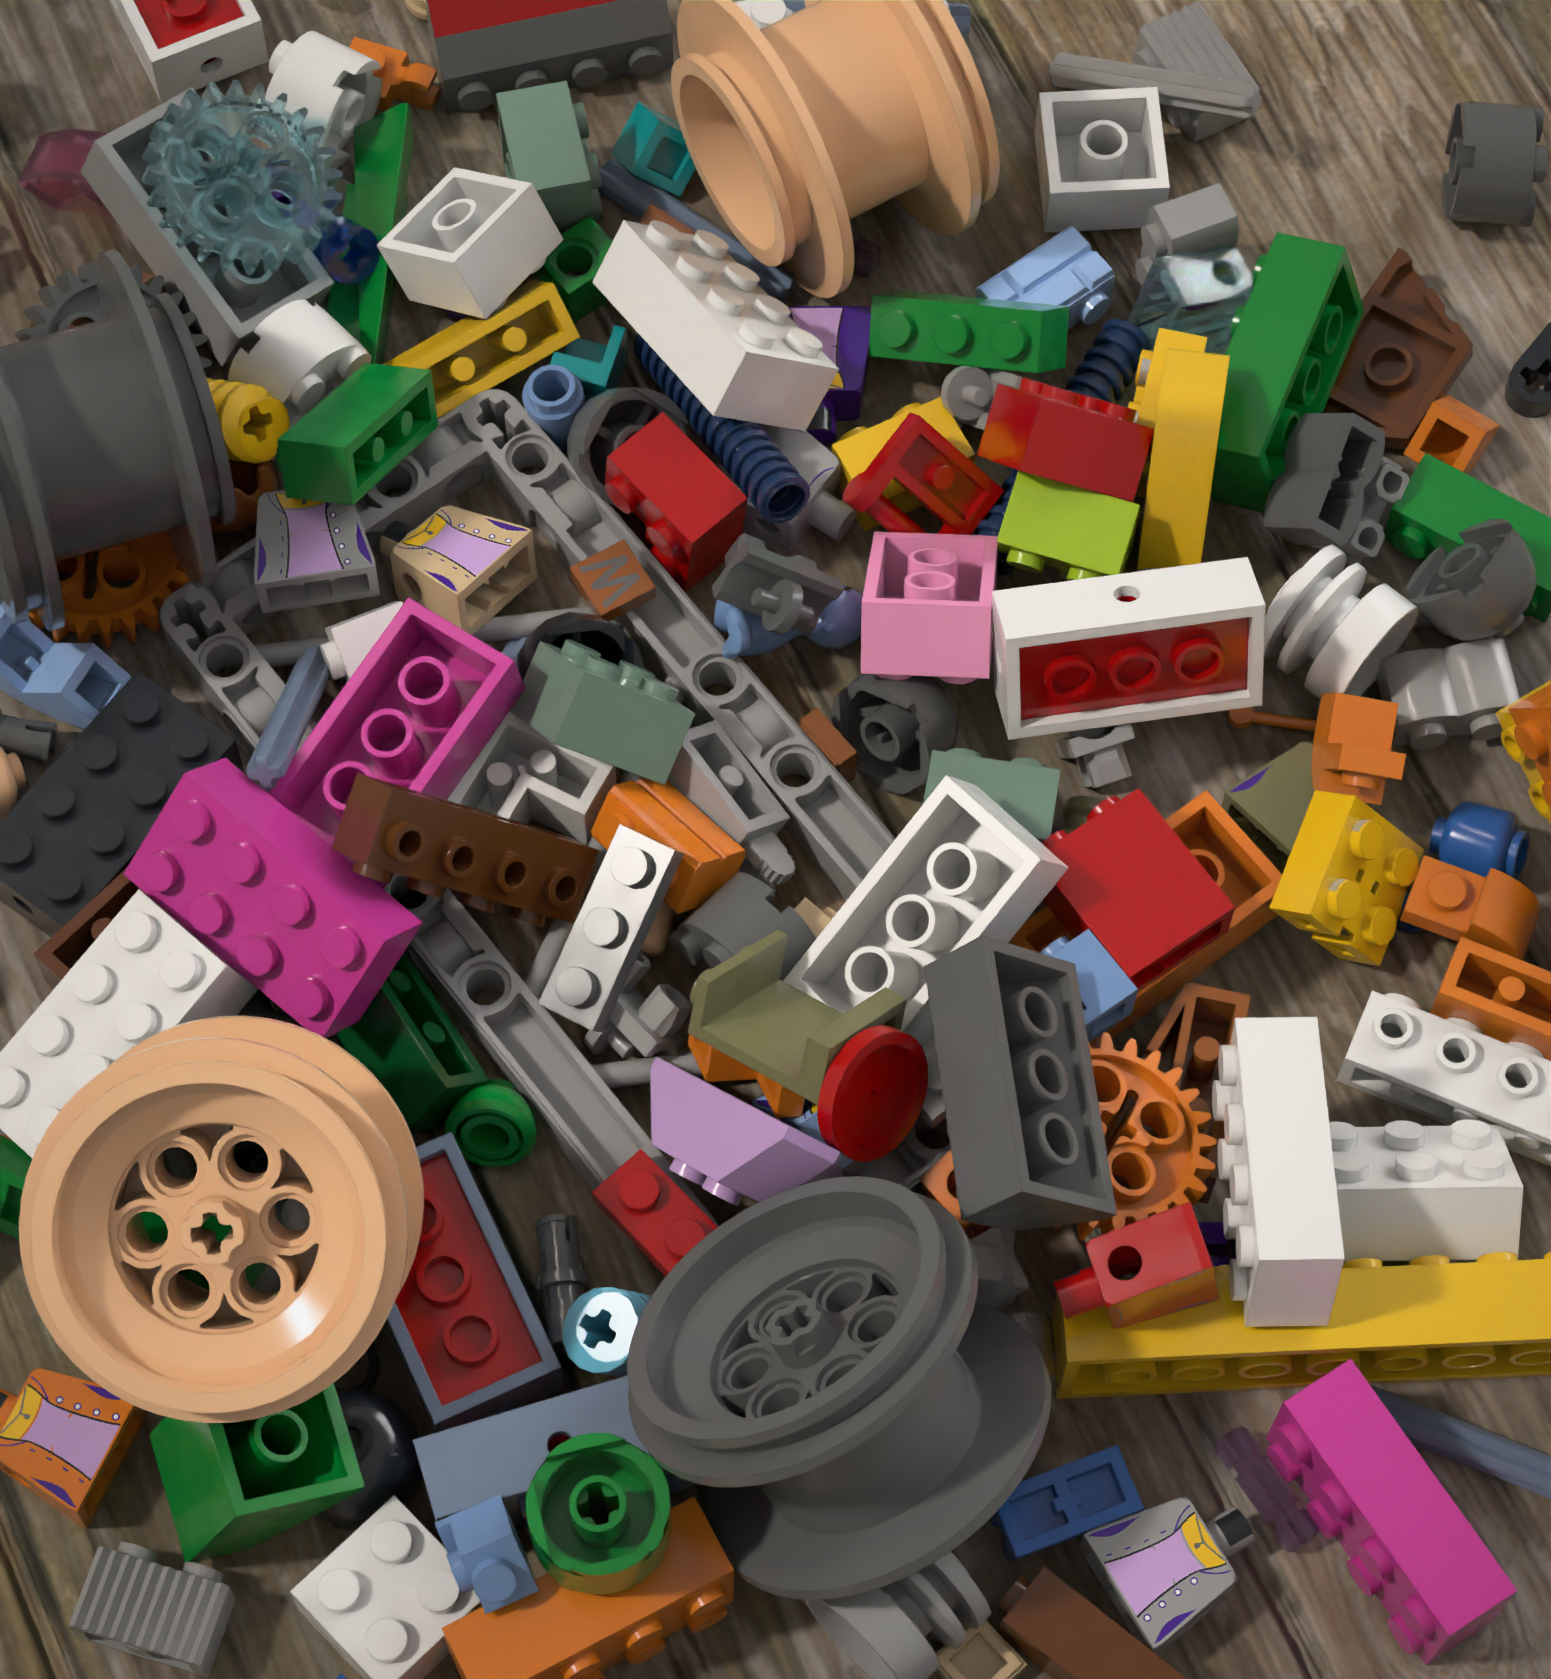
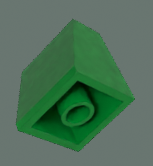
M334 1383L303 1403L262 1418L231 1423H202L183 1421L165 1416L149 1434L185 1562L195 1563L250 1550L358 1493L365 1487Z

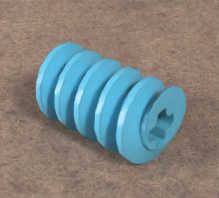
M614 1287L594 1288L579 1296L568 1309L563 1323V1344L569 1358L579 1368L595 1374L601 1373L615 1377L627 1376V1360L632 1336L639 1318L652 1295Z

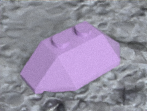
M657 1056L655 1057L650 1067L651 1144L674 1157L669 1170L702 1186L701 1188L736 1206L739 1205L743 1195L760 1202L780 1192L803 1184L842 1177L841 1167L837 1165L841 1158L840 1151Z

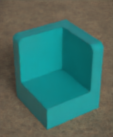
M638 101L611 154L630 173L680 197L696 167L688 151L679 122Z
M614 325L607 345L578 338L567 344L564 354L554 351L550 365L565 367L578 377L583 387L586 402L605 390L618 388L628 359L627 328Z

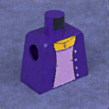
M787 306L791 311L789 317L800 329L813 334L822 342L821 351L839 368L806 429L808 433L824 446L832 444L837 438L836 421H854L860 417L870 360L871 306Z

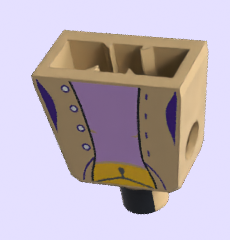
M454 506L441 507L416 529L400 521H394L387 526L381 537L380 550L383 555L391 558L395 593L399 600L404 603L409 597L471 635L537 579L533 532L531 529Z

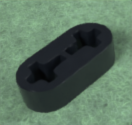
M1551 322L1514 364L1505 386V400L1508 406L1515 413L1526 418H1539L1551 412ZM1540 374L1547 377L1543 390L1538 389L1533 394H1530L1523 389L1525 385L1533 384Z

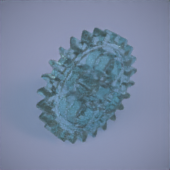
M233 80L226 95H223L219 87L212 81L208 83L202 98L191 89L186 91L180 103L181 107L171 102L162 117L163 121L156 122L149 136L153 142L148 143L142 157L144 161L151 164L147 166L142 176V183L157 187L152 191L147 204L148 207H166L167 211L159 223L161 229L178 225L182 230L176 246L181 248L193 240L200 245L197 261L202 263L212 252L220 254L221 270L227 272L235 258L242 260L247 275L253 274L260 259H263L272 273L277 272L284 260V256L293 264H296L306 251L305 247L314 250L323 237L322 232L327 233L336 216L331 211H335L342 199V194L333 188L337 186L343 175L342 171L327 166L330 165L337 150L334 147H318L317 143L322 137L325 128L317 126L306 129L302 123L307 116L308 109L303 107L293 114L285 110L287 94H280L271 103L265 100L263 84L258 83L252 95L247 96L244 95L240 82ZM249 137L262 139L268 144L270 149L265 150L257 147ZM193 150L207 152L215 162L208 163L202 161L194 154ZM283 163H287V164H289L290 166H276V165L283 164ZM194 187H195V188H209V189L202 190V191H197V190L194 189ZM270 191L283 193L290 199L292 205L280 203L273 197ZM221 204L227 206L234 212L237 218L223 216L216 210L214 205Z

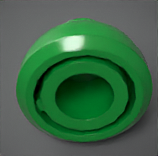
M490 1079L487 1084L468 1091L455 1102L445 1122V1134L452 1132L463 1158L488 1167H505L519 1163L531 1154L536 1144L537 1124L530 1105L518 1093L517 1088L511 1082L504 1079Z

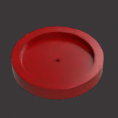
M877 1025L869 1027L852 1037L833 1059L821 1085L817 1118L819 1130L825 1143L840 1151L841 1155L858 1162L879 1159L896 1148L912 1129L922 1109L928 1087L927 1058L921 1044L913 1036L891 1026Z

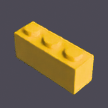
M530 280L516 288L508 296L505 305L493 312L487 319L469 315L382 365L431 370L438 419L476 394L491 389L552 354L554 351L580 338V335L554 283Z

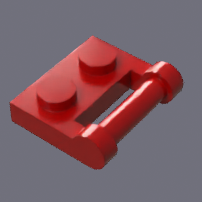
M910 412L866 470L855 476L844 489L842 500L857 513L865 511L888 532L927 533L882 494L893 479L944 523L937 534L971 535L1005 490L921 416Z

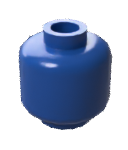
M1465 801L1459 803L1448 818L1439 817L1436 820L1431 833L1429 851L1431 854L1438 855V860L1483 877L1487 876L1490 868H1494L1518 880L1527 859L1530 835L1529 832L1521 830L1520 820L1514 812L1472 801Z

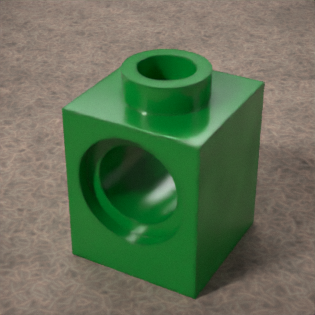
M590 215L561 234L564 240L546 257L544 265L534 272V280L554 283L574 324L609 301L592 282L613 240ZM574 271H580L585 273L581 276L566 275L567 273Z

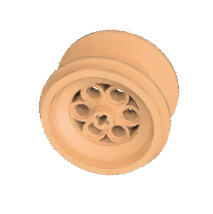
M682 0L677 15V38L680 58L674 62L671 71V89L678 122L693 163L713 203L736 238L761 263L771 267L780 265L794 274L795 282L809 293L821 298H831L848 288L854 273V244L850 219L895 197L911 216L929 230L944 236H954L970 228L978 217L980 206L990 201L994 196L1000 176V158L993 116L973 58L943 0H804V9L760 30L732 0Z
M217 1016L173 1026L150 1036L132 1047L83 1086L60 1110L41 1139L26 1175L19 1215L20 1254L31 1298L46 1328L69 1359L91 1380L111 1394L136 1407L161 1416L202 1423L239 1422L282 1412L307 1401L343 1376L364 1355L382 1329L409 1275L422 1232L424 1188L420 1160L407 1123L389 1092L357 1058L336 1043L313 1031L291 1023L254 1016ZM248 1140L262 1146L268 1157L267 1170L260 1173H250L240 1168L234 1158L235 1144ZM171 1147H180L189 1151L197 1163L196 1176L184 1180L173 1177L164 1165L163 1155L165 1150ZM288 1198L296 1199L303 1203L310 1215V1225L301 1230H290L282 1226L275 1214L276 1202ZM141 1212H154L161 1216L166 1222L168 1229L166 1241L160 1243L151 1242L145 1229ZM212 1213H217V1219L220 1224L232 1226V1229L222 1242L217 1241L214 1230L202 1229L203 1223ZM253 1263H265L272 1266L280 1277V1290L273 1293L256 1291L246 1278L247 1266ZM185 1269L200 1272L207 1279L210 1291L188 1281L177 1272Z

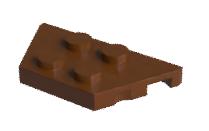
M1398 248L1362 299L1364 307L1363 316L1323 413H1355L1385 431L1384 448L1406 449L1433 401L1445 397L1472 358L1473 344L1459 324L1448 318L1445 313V305L1434 289H1428L1413 269L1412 259L1405 250Z

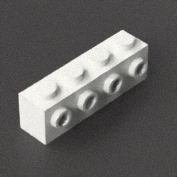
M1372 990L1336 1081L1448 1126H1451L1456 1121L1466 1119L1482 1121L1488 1125H1497L1508 1150L1551 1166V1061L1544 1059L1543 1054L1538 1049L1521 1042H1509L1506 1044L1482 1034L1478 1026L1467 1020L1456 1017L1443 1019L1421 1010L1418 1003L1404 995L1396 993L1383 995Z

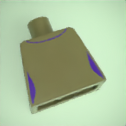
M1307 741L1300 742L1231 786L1225 792L1221 805L1281 874L1284 871L1314 793L1311 776L1313 744Z

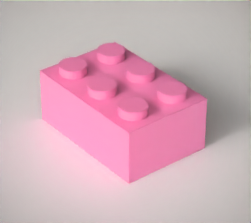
M874 532L862 597L861 674H876L880 678L891 680H905L911 676H935L944 682L952 684L971 683L977 678L989 679L993 644L992 591L997 590L998 546L996 541L998 536Z

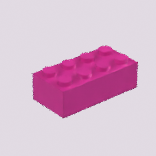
M408 597L297 751L285 776L280 777L276 787L271 788L268 793L331 846L333 845L357 773L447 800L526 689L514 660ZM342 854L346 859H348L352 864H354V859ZM372 879L382 889L388 884Z
M227 758L183 774L124 872V875L300 1025L324 1038H328L359 1022L423 923L372 879L353 872L354 864L339 852L331 849L332 846L257 783L249 779L245 773Z
M1352 1359L1344 1362L1282 1403L1266 1437L1270 1444L1267 1447L1269 1459L1281 1477L1287 1482L1295 1479L1310 1500L1306 1508L1317 1529L1327 1539L1335 1536L1350 1557V1560L1347 1561V1568L1358 1587L1369 1597L1376 1594L1391 1615L1387 1620L1389 1629L1402 1649L1410 1655L1417 1652L1427 1666L1491 1623L1518 1590Z

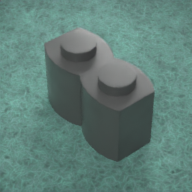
M1355 413L1304 414L1294 426L1288 439L1284 459L1285 470L1275 480L1267 496L1264 508V527L1294 545L1328 546L1333 544L1334 546H1344L1350 540L1359 524L1364 505V488L1372 481L1381 464L1385 447V431Z

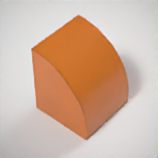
M1447 395L1433 401L1403 454L1420 463L1425 453L1468 474L1480 459L1501 425L1452 396Z

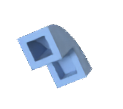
M0 604V690L18 701L57 720L85 729L132 678L94 643H54L29 620L18 624L11 623L2 604Z

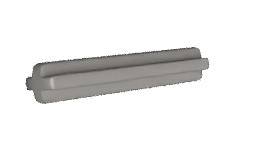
M1061 52L1056 54L1053 64H1050L1048 74L1052 76V84L1059 88L1083 91L1157 87L1159 104L1244 119L1254 117L1257 108L1261 106L1262 96L1259 95V87L1254 83Z

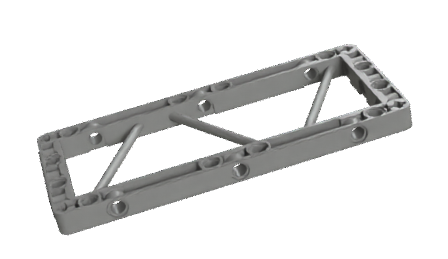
M499 389L485 390L439 418L438 427L355 503L372 552L380 547L381 537L389 524L394 521H400L416 529L438 509L445 507V503L480 480L485 484L491 481L529 527L534 524L558 551L559 563L569 575L571 566L624 539L655 585L656 598L610 622L623 629L626 635L635 642L641 651L643 662L656 675L659 681L679 690L676 701L695 713L693 721L697 726L717 720L789 815L790 819L783 828L845 901H847L895 840L894 836L739 655L731 660L722 656V647L726 640L608 502L581 482L566 456L542 428L528 416L524 407L510 393ZM505 431H506V436H507V443H506V444H505V439H504V434H503V432H505ZM527 467L543 469L534 475L520 473L522 469ZM401 489L408 491L405 495L396 498L384 496L392 490ZM256 537L216 563L215 581L212 585L196 588L191 582H188L165 599L160 609L161 624L172 656L224 720L234 738L250 758L285 687L284 682L272 668L293 666L299 657H303L307 647L313 645L320 646L329 642L328 636L253 645L247 638V634L280 612L286 616L295 610L290 609L262 614L254 581ZM589 606L497 616L492 617L472 636L484 643L521 639L524 636L528 637L533 630L549 618L567 612L594 613ZM193 628L196 631L204 630L206 640L202 644H200L199 636ZM228 666L241 668L235 675L221 678L214 676L220 669ZM713 684H722L728 686L731 691L724 695L714 696L705 692L704 689ZM311 718L296 753L317 725L313 718ZM623 770L617 784L631 780L637 782L640 775ZM789 774H799L807 778L809 782L801 787H790L780 780ZM593 837L588 846L599 850L575 921L608 851ZM395 873L390 884L388 883L384 888L394 899L398 901L401 897L408 894H418L426 898L421 906L407 909L423 923L407 946L406 954L503 1078L517 1088L518 1093L530 1105L534 1117L591 1189L597 1188L636 1152L642 1149L708 1218L719 1227L720 1225L677 1173L669 1170L671 1164L659 1149L651 1144V1139L610 1090L613 1088L650 1084V1067L655 1057L590 1065L545 1007L538 1004L574 924L553 919L525 981H523L463 905L457 901V898L449 888H446L443 898H437L406 887L405 884L408 877ZM486 988L498 990L503 994L497 1002L491 1005H480L471 1000L477 991ZM692 1052L658 1056L698 1078L703 1077ZM919 1115L910 1132L896 1148L885 1156L873 1161H853L841 1169L842 1177L862 1176L879 1178L894 1182L914 1193L924 1196L925 1192L920 1179L951 1150V1145L949 1143L948 1146L941 1149H930L922 1145L917 1136L926 1130H937L943 1132L949 1138L947 1118L943 1119L933 1128H930Z

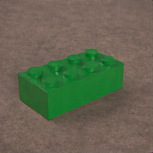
M1276 232L1268 254L1263 253L1259 256L1253 272L1252 292L1246 306L1240 305L1234 314L1231 325L1232 339L1225 354L1230 355L1210 495L1212 501L1264 513L1269 491L1278 476L1285 470L1286 446L1294 426L1306 413H1323L1364 313V307L1345 246Z

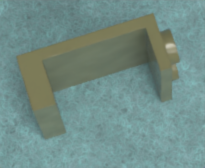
M777 929L756 943L745 946L739 953L700 974L690 993V1002L693 1007L688 1034L818 1105L819 1093L825 1074L840 1049L852 1037L869 1027L886 1025L901 1030L907 998L885 987L844 1014L780 980L788 935Z

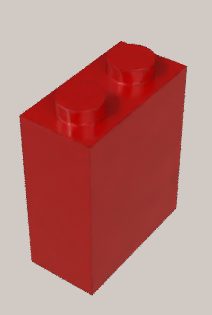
M1139 788L1121 800L1116 795L1103 800L1088 814L1086 823L1069 834L1065 830H1059L1041 842L1069 867L1043 901L1073 939L1089 929L1137 987V993L1226 934L1229 930L1235 906Z

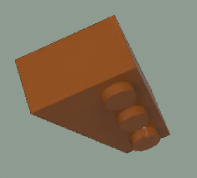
M1186 982L1147 1046L1142 1059L1145 1060L1155 1050L1160 1051L1161 1057L1157 1069L1165 1074L1171 1069L1180 1067L1183 1072L1175 1084L1178 1089L1183 1091L1198 1088L1200 1092L1190 1105L1191 1110L1211 1114L1212 1118L1199 1132L1209 1135L1217 1141L1215 1147L1205 1157L1215 1164V1169L1203 1182L1208 1189L1198 1201L1208 1204L1218 1176V1141L1225 1138L1224 1121L1214 1120L1212 1108L1213 1081L1219 1080L1220 1045H1230L1235 1018H1247L1251 995ZM1131 1095L1125 1096L1118 1112L1107 1124V1131L1104 1135L1107 1152L1109 1143L1135 1103ZM1142 1124L1146 1132L1151 1136L1159 1138L1151 1127ZM1112 1174L1121 1186L1130 1187L1124 1178Z

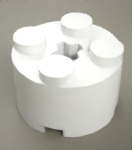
M316 31L306 32L293 44L283 40L277 45L270 58L269 72L274 75L266 95L259 99L253 109L250 120L251 127L260 131L266 140L327 170L337 169L351 156V154L341 149L349 138L353 137L354 127L374 117L381 96L383 79L374 76L373 70L381 69V65L378 61Z
M306 299L295 300L271 313L253 330L260 340L249 354L240 347L232 361L228 381L262 386L273 398L279 399L288 409L290 429L363 364L371 363L372 357L366 348L317 303L312 306Z

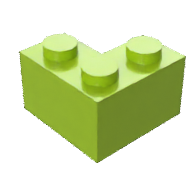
M1018 470L996 541L998 550L1008 554L1006 563L1030 572L1042 573L1044 565L1058 568L1060 578L1067 581L1126 573L1140 528V505Z

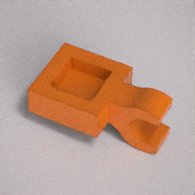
M353 38L349 48L378 61L381 65V69L373 70L374 76L383 79L377 109L389 110L394 98L408 102L421 109H433L441 93L440 87L432 85L438 74L437 69L423 63L410 64L408 52L361 38Z

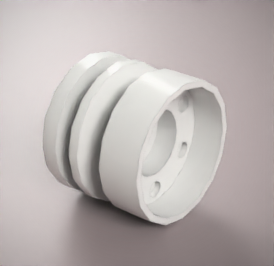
M1333 544L1322 548L1288 579L1273 599L1265 616L1264 658L1268 660L1280 653L1277 666L1286 674L1297 670L1310 658L1314 659L1307 674L1304 687L1319 699L1323 693L1334 692L1361 697L1376 681L1381 659L1398 652L1412 630L1419 614L1417 606L1386 583L1376 586L1359 600L1357 597L1364 584L1367 571L1359 563L1352 564L1344 570L1347 556Z

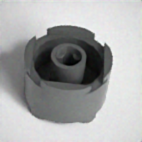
M1475 101L1460 102L1455 105L1449 124L1445 154L1450 155L1449 173L1443 174L1442 209L1445 219L1524 227L1532 225L1535 212V192L1531 191L1532 182L1542 183L1547 167V147L1536 146V143H1539L1543 130V107Z
M737 872L678 926V929L670 935L669 942L683 960L691 965H695L698 971L702 973L736 955L745 946L756 943L778 929L788 935L780 980L783 981L813 944L816 937L805 921L790 905L780 912L766 900L774 891L768 885L750 874Z

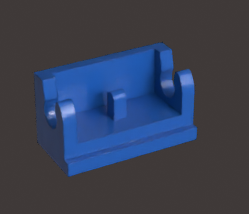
M1114 1445L1021 1481L1007 1501L989 1521L991 1526L998 1525L1005 1544L1003 1546L1004 1555L1008 1561H1011L1013 1559H1021L1085 1534L1097 1527L1139 1513L1144 1510V1506L1118 1445Z

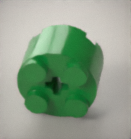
M589 1433L562 1442L546 1456V1460L537 1470L527 1490L526 1516L533 1549L545 1570L563 1588L595 1595L617 1593L640 1583L661 1565L671 1535V1505L667 1480L655 1459L646 1451L644 1452L631 1443L626 1442L624 1438L610 1433ZM603 1504L605 1511L609 1514V1522L595 1525L593 1519L590 1518V1506Z

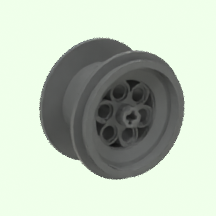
M115 249L100 252L96 261L97 285L103 320L0 347V601L9 620L13 624L27 621L28 610L36 608L43 624L49 631L64 627V603L56 562L166 531L175 555L190 582L196 588L212 585L215 581L216 562L210 518L219 526L235 520V494L227 450L206 375L186 322L177 304L168 293L152 296L150 307H147L129 266L122 255Z
M862 1176L823 1179L785 1190L743 1210L708 1234L668 1273L644 1308L629 1346L627 1360L629 1412L638 1439L652 1458L668 1472L681 1479L709 1486L707 1497L708 1522L734 1571L758 1589L777 1596L792 1599L821 1600L857 1595L904 1579L934 1563L973 1535L1007 1501L1030 1468L1040 1448L1048 1425L1051 1409V1382L1044 1357L1030 1334L1017 1321L992 1307L975 1303L978 1292L977 1258L972 1243L960 1223L945 1207L936 1201L914 1193L894 1182Z

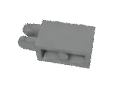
M717 720L690 728L667 781L746 850V856L738 872L750 874L774 890L775 885H773V882L777 883V885L779 883L784 884L791 878L796 869L794 866L795 861L791 858L792 856L787 854L788 850L776 836L790 819L789 815ZM775 890L766 898L769 903L775 897Z

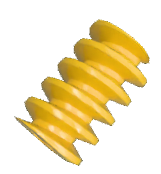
M206 377L220 422L228 459L254 464L272 459L276 455L277 439L287 432L290 426L288 409L279 399L273 398L262 386L251 383L244 384L237 381L229 382L222 379L214 380Z

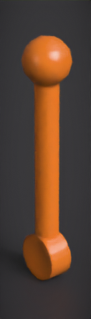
M1252 707L1231 709L1228 712L1229 723L1238 729L1247 728L1251 723L1315 732L1317 720L1253 711Z

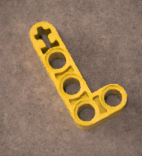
M1167 348L1156 415L1137 570L1201 563L1230 355Z

